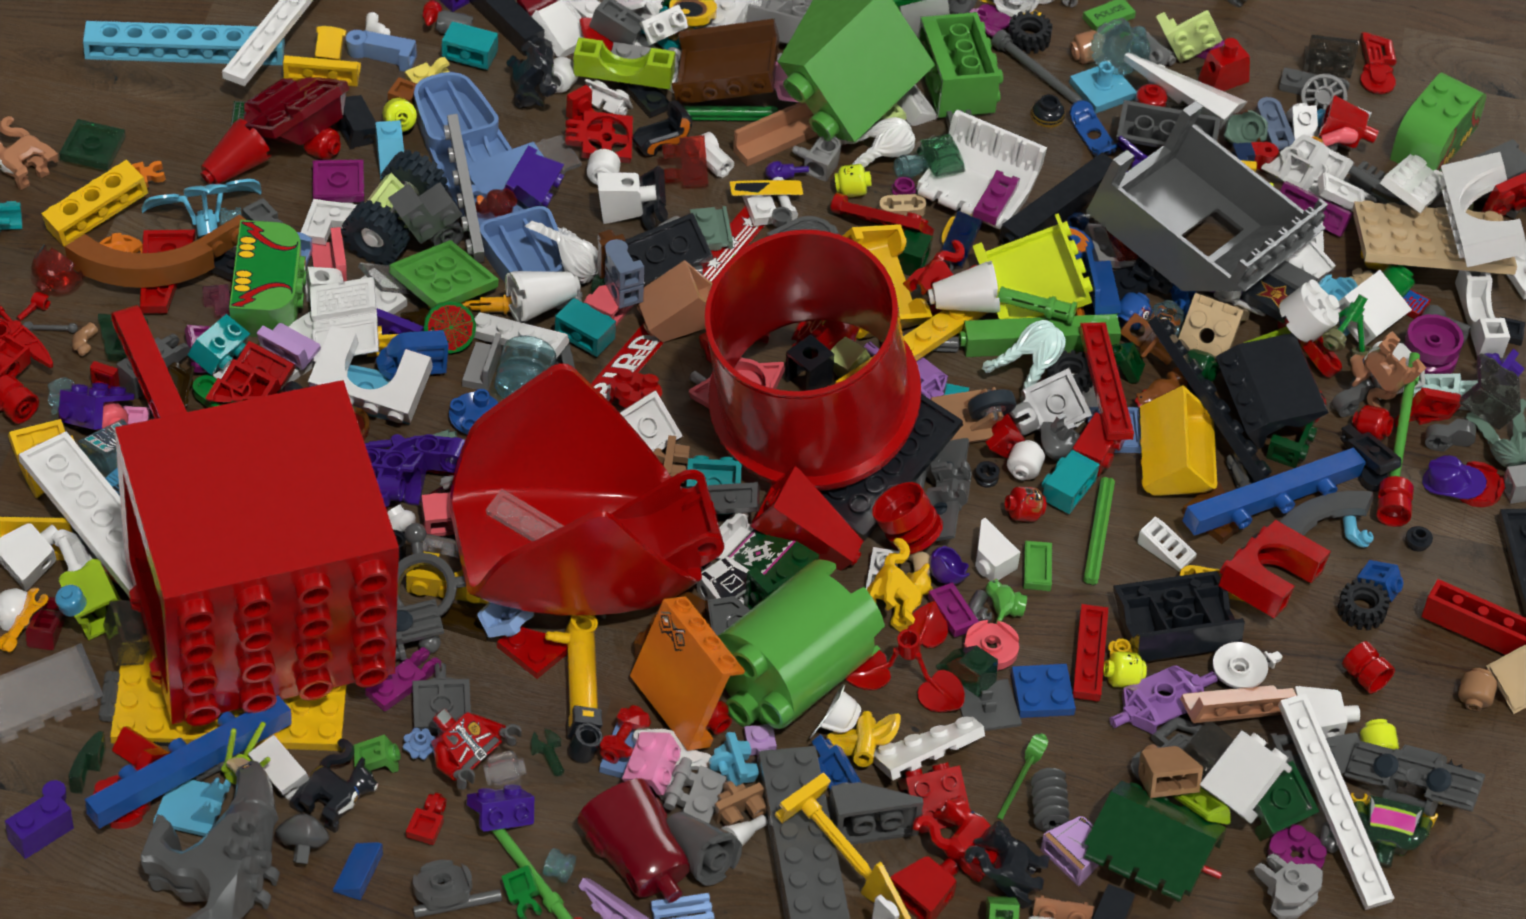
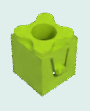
M91 559L81 569L67 571L60 575L59 583L61 587L76 585L82 590L86 598L84 610L74 616L78 623L81 624L88 640L130 621L117 591L99 559Z

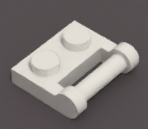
M776 177V178H774L773 180H784V179H783L782 177ZM742 195L754 226L772 224V212L776 207L771 195ZM777 195L781 206L790 209L792 220H795L798 217L796 208L792 206L788 195Z
M58 530L53 534V541L57 547H60L69 568L68 571L79 570L89 560L98 559L79 535L67 530Z

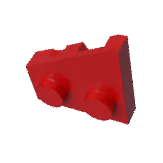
M520 627L521 630L517 634L510 637L503 636L497 641V648L536 679L568 654L567 644L546 640V633Z

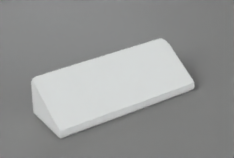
M916 84L896 102L906 113V120L911 126L926 123L938 117Z

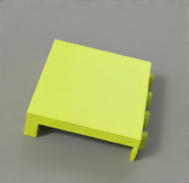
M1055 214L1058 225L989 251H985L982 242L973 245L979 265L992 261L998 286L996 298H998L1000 288L1004 286L1005 288L1047 299L1055 296L1060 301L1068 303L1078 302L1077 308L1092 303L1089 293L1094 290L1089 277L1083 278L1082 276L1083 273H1086L1081 258L1076 260L1075 255L1079 254L1074 240L1069 241L1068 237L1072 236L1067 221L1062 223L1059 214ZM1001 302L1000 312H997L999 319L1045 317L1044 313Z

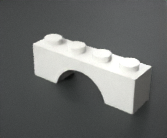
M1459 270L1455 284L1467 324L1471 326L1470 333L1477 356L1481 358L1485 353H1498L1500 358H1503L1510 340V334L1505 318H1495L1492 310L1491 274Z

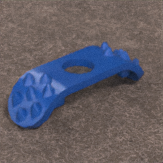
M1080 100L1071 106L1069 113L1072 123L1094 156H1098L1102 152L1106 155L1110 154L1111 151L1115 152L1119 147L1118 143L1113 142L1097 118L1092 105L1088 101ZM1095 130L1099 131L1101 136L1098 139H1090L1087 134Z

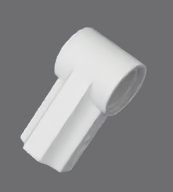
M706 132L686 143L689 157L694 162H703L716 176L723 178L734 168V161L719 148L718 141L711 132Z

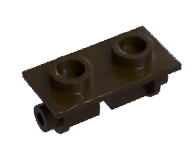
M173 362L167 369L186 408L189 401V390L193 384L192 377L195 367L192 366L185 370L181 367V364Z

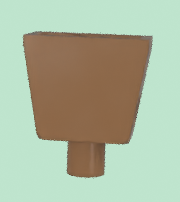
M1151 744L1141 752L1138 774L1150 798L1200 792L1203 767L1180 747L1158 748L1156 745Z

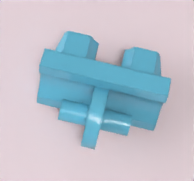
M727 732L725 735L726 741L714 749L715 755L709 759L710 768L713 771H720L721 775H726L727 781H732L735 786L754 782L759 774L757 764L745 763L744 761L748 760L751 755L749 741H739L735 732Z

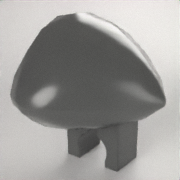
M1065 414L1057 416L1054 422H1043L1041 426V446L1047 457L1055 461H1059L1061 457L1066 458L1080 437L1074 431L1075 425L1073 423L1065 426L1064 419L1067 417Z
M306 813L292 816L275 830V835L284 845L291 846V844H295L293 861L297 863L308 864L310 848L317 849L330 839L325 827L314 816Z

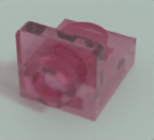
M229 284L204 286L202 288L204 306L215 307V314L221 315V318L225 314L230 316Z

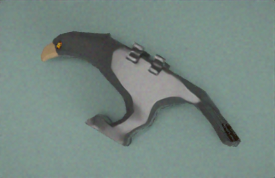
M244 758L227 760L228 768L232 769L237 776L234 799L229 809L218 819L202 840L190 848L182 851L179 837L170 821L163 815L157 814L154 825L141 854V863L145 873H148L150 876L148 881L153 890H172L183 902H207L204 908L186 919H242L254 907L255 902L261 903L264 909L269 907L271 895L262 888L264 878L269 879L272 885L276 886L280 876L279 871L271 866L274 825L278 821L271 780L258 761H248Z

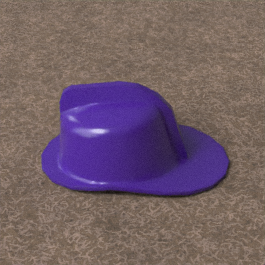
M1451 455L1430 460L1429 469L1425 472L1422 482L1425 489L1430 493L1458 499L1475 498L1482 494L1486 488V478L1480 470L1463 465L1461 460Z

